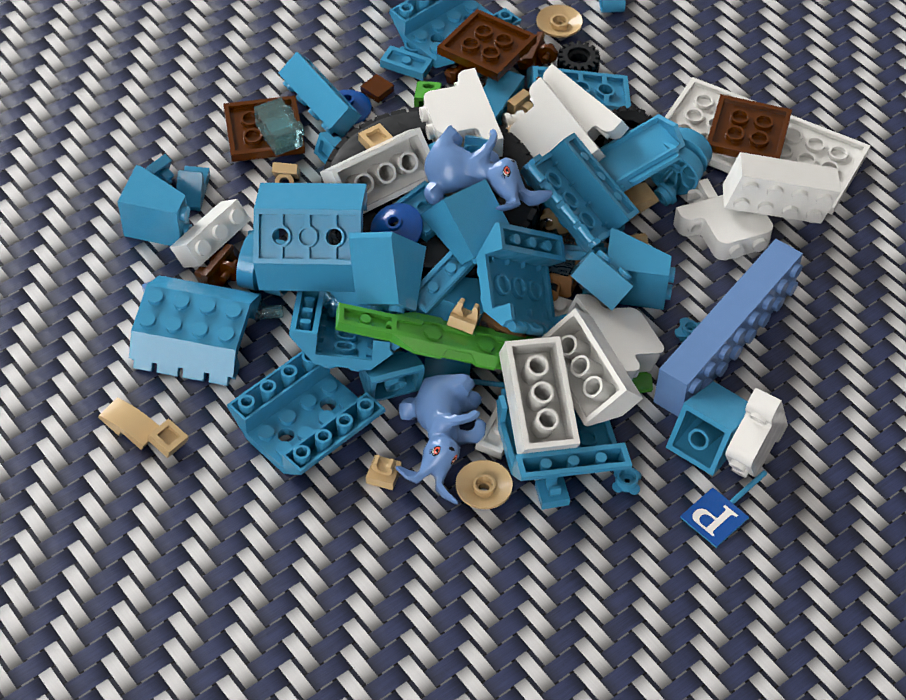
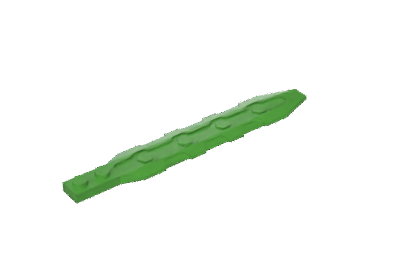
M339 303L336 309L335 330L390 341L413 354L437 359L447 358L470 363L475 367L489 370H502L499 352L505 341L535 339L529 336L524 338L496 332L492 328L478 325L471 335L448 326V321L443 320L441 317L418 312L390 314ZM639 372L638 376L633 378L632 381L640 393L652 392L653 383L650 373Z

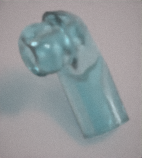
M261 296L256 316L260 319L283 318V305L267 306L262 301Z

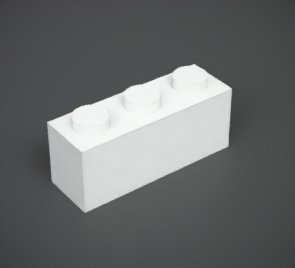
M238 199L221 201L171 245L170 249L184 268L201 266L251 219Z

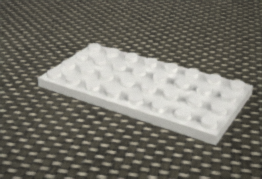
M692 77L665 118L677 123L678 127L695 130L708 139L720 94L750 101L754 100ZM791 115L780 159L838 168L841 193L828 212L832 215L869 153L871 145ZM712 152V158L708 165L729 173L737 158Z

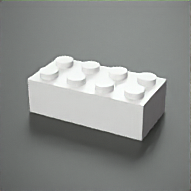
M743 152L739 153L723 183L724 208L819 224L822 223L841 193L838 168Z
M560 336L505 341L499 356L517 454L577 448L580 445V439Z

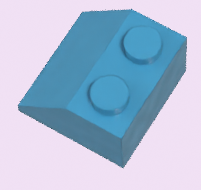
M591 249L573 268L571 277L610 310H613L633 287V283L630 281L632 276L622 267L618 270L610 264L612 259L602 250L596 252Z
M398 351L373 369L360 371L359 377L364 392H367L376 401H382L419 391L425 367L416 354Z

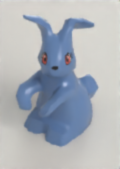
M450 125L435 142L425 159L424 171L429 184L426 186L424 194L426 201L431 205H435L443 200L444 194L459 192L484 179L487 180L495 194L506 201L504 205H499L495 208L499 211L517 208L521 204L520 200L528 206L539 205L552 196V191H530L524 187L516 161L507 157L500 160L499 155L493 151L498 139L495 129L490 130V138L480 149L470 153L461 146L462 136Z
M466 374L436 375L425 378L417 396L403 399L399 404L401 419L414 420L417 418L420 425L428 432L429 441L423 449L422 462L418 472L401 466H396V470L405 479L416 484L425 477L432 475L435 479V491L442 498L453 504H458V500L446 490L444 486L445 477L459 457L460 446L478 443L485 436L486 423L478 418L480 412L476 411L482 403V397L479 393L472 391L475 383ZM476 419L472 430L466 431L459 428V425Z

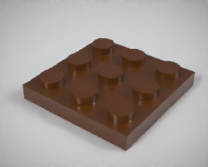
M476 9L437 46V54L469 69L475 68L476 72L498 81L537 43V35Z
M720 94L707 139L711 145L712 152L736 158L740 152L780 159L792 109Z
M295 95L223 104L232 162L305 153V144Z

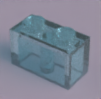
M282 98L254 107L255 124L276 156L303 146L302 136L305 135L304 127L300 121H296L292 108L289 105L286 106Z

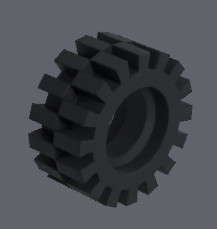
M571 41L569 46L564 44L563 48L559 49L557 68L599 72L600 55L599 50H595L594 45L589 47L588 42H585L583 45L581 41H577V44Z

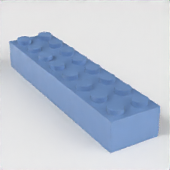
M775 239L660 367L653 402L678 417L683 404L712 383L717 376L722 377L728 368V363L731 360L735 361L740 356L743 346L753 341L759 327L764 328L770 320L772 312H778L785 301V297L787 295L792 296L797 289L798 282H796V278L803 268V265L800 264L803 253Z

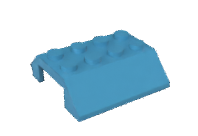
M575 133L563 139L544 156L539 154L532 158L520 171L526 183L535 191H552V196L543 204L550 208L558 218L559 223L574 237L576 244L586 253H589L591 249H594L609 238L611 229L619 230L640 212Z
M501 222L495 223L476 257L477 275L481 290L480 300L483 311L511 332L543 336L569 314L555 317L549 266L566 262L563 238L561 235Z
M157 276L145 288L131 329L129 358L134 360L133 368L152 372L155 363H157L156 373L178 377L180 368H183L182 378L204 382L206 373H209V383L228 386L230 379L236 380L240 367L237 356L248 319L255 318L261 294Z
M297 291L289 337L314 364L329 369L335 367L349 368L356 372L371 370L390 357L400 347L390 341L335 330L336 316L330 317L326 309H323L325 291Z
M505 388L501 389V395L496 400L498 430L510 474L518 480L527 481L632 469L633 465L625 442H616L610 420L587 427L583 424L575 409L580 445L577 448L517 454Z

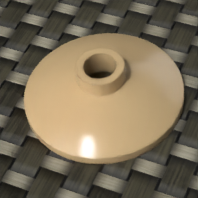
M566 5L547 6L538 13L536 18L540 31H544L546 35L556 38L575 35L581 29L583 22L580 13Z
M478 460L471 462L459 471L456 478L458 496L467 505L477 509L496 508L505 503L512 493L513 481L510 473L505 467L493 461Z

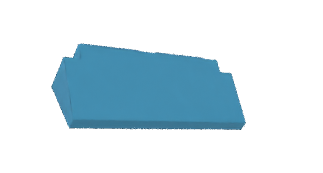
M658 114L628 131L621 138L615 139L599 148L605 155L599 163L621 190L625 192L680 160L681 156L678 150L686 145L678 124Z

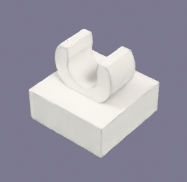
M707 178L699 180L697 189L688 191L687 200L696 199L693 201L694 203L718 195Z

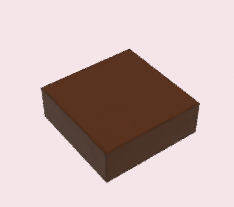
M375 74L362 84L360 89L361 93L379 103L394 91V84Z

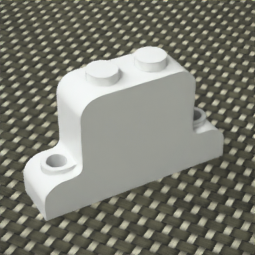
M553 64L544 72L543 80L550 86L593 141L599 135H603L606 139H619L629 129L623 120Z
M475 68L461 71L458 74V82H454V87L431 90L425 93L424 106L419 107L421 122H426L428 140L436 142L447 127L452 125L462 136L461 146L464 147L466 135L489 139L490 130L495 129L498 139L493 151L499 157L503 156L504 138Z
M541 77L536 80L529 89L530 100L534 106L512 124L509 133H513L526 146L533 158L539 154L544 156L563 139L575 133L597 161L602 160L605 157L603 152L550 86Z
M723 195L676 207L673 223L677 232L683 236H702L713 256L719 260L735 259L742 255L763 251L769 246L773 230V224L767 215L724 208Z
M576 294L567 313L577 308L594 319L631 380L636 378L639 372L651 371L664 351V346L642 313L631 307L610 310L601 306L599 301L591 295Z
M756 387L746 405L745 416L725 453L729 465L732 467L731 470L744 478L748 474L754 477L757 476L775 442H779L788 427L782 400Z

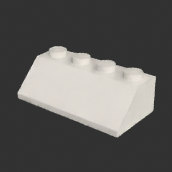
M415 128L321 171L320 174L324 183L367 184V211H363L364 214L413 190L423 181L429 182L424 167L425 159L430 149L421 128Z
M575 308L541 337L560 336L573 407L585 426L588 427L623 416L643 399L591 316Z

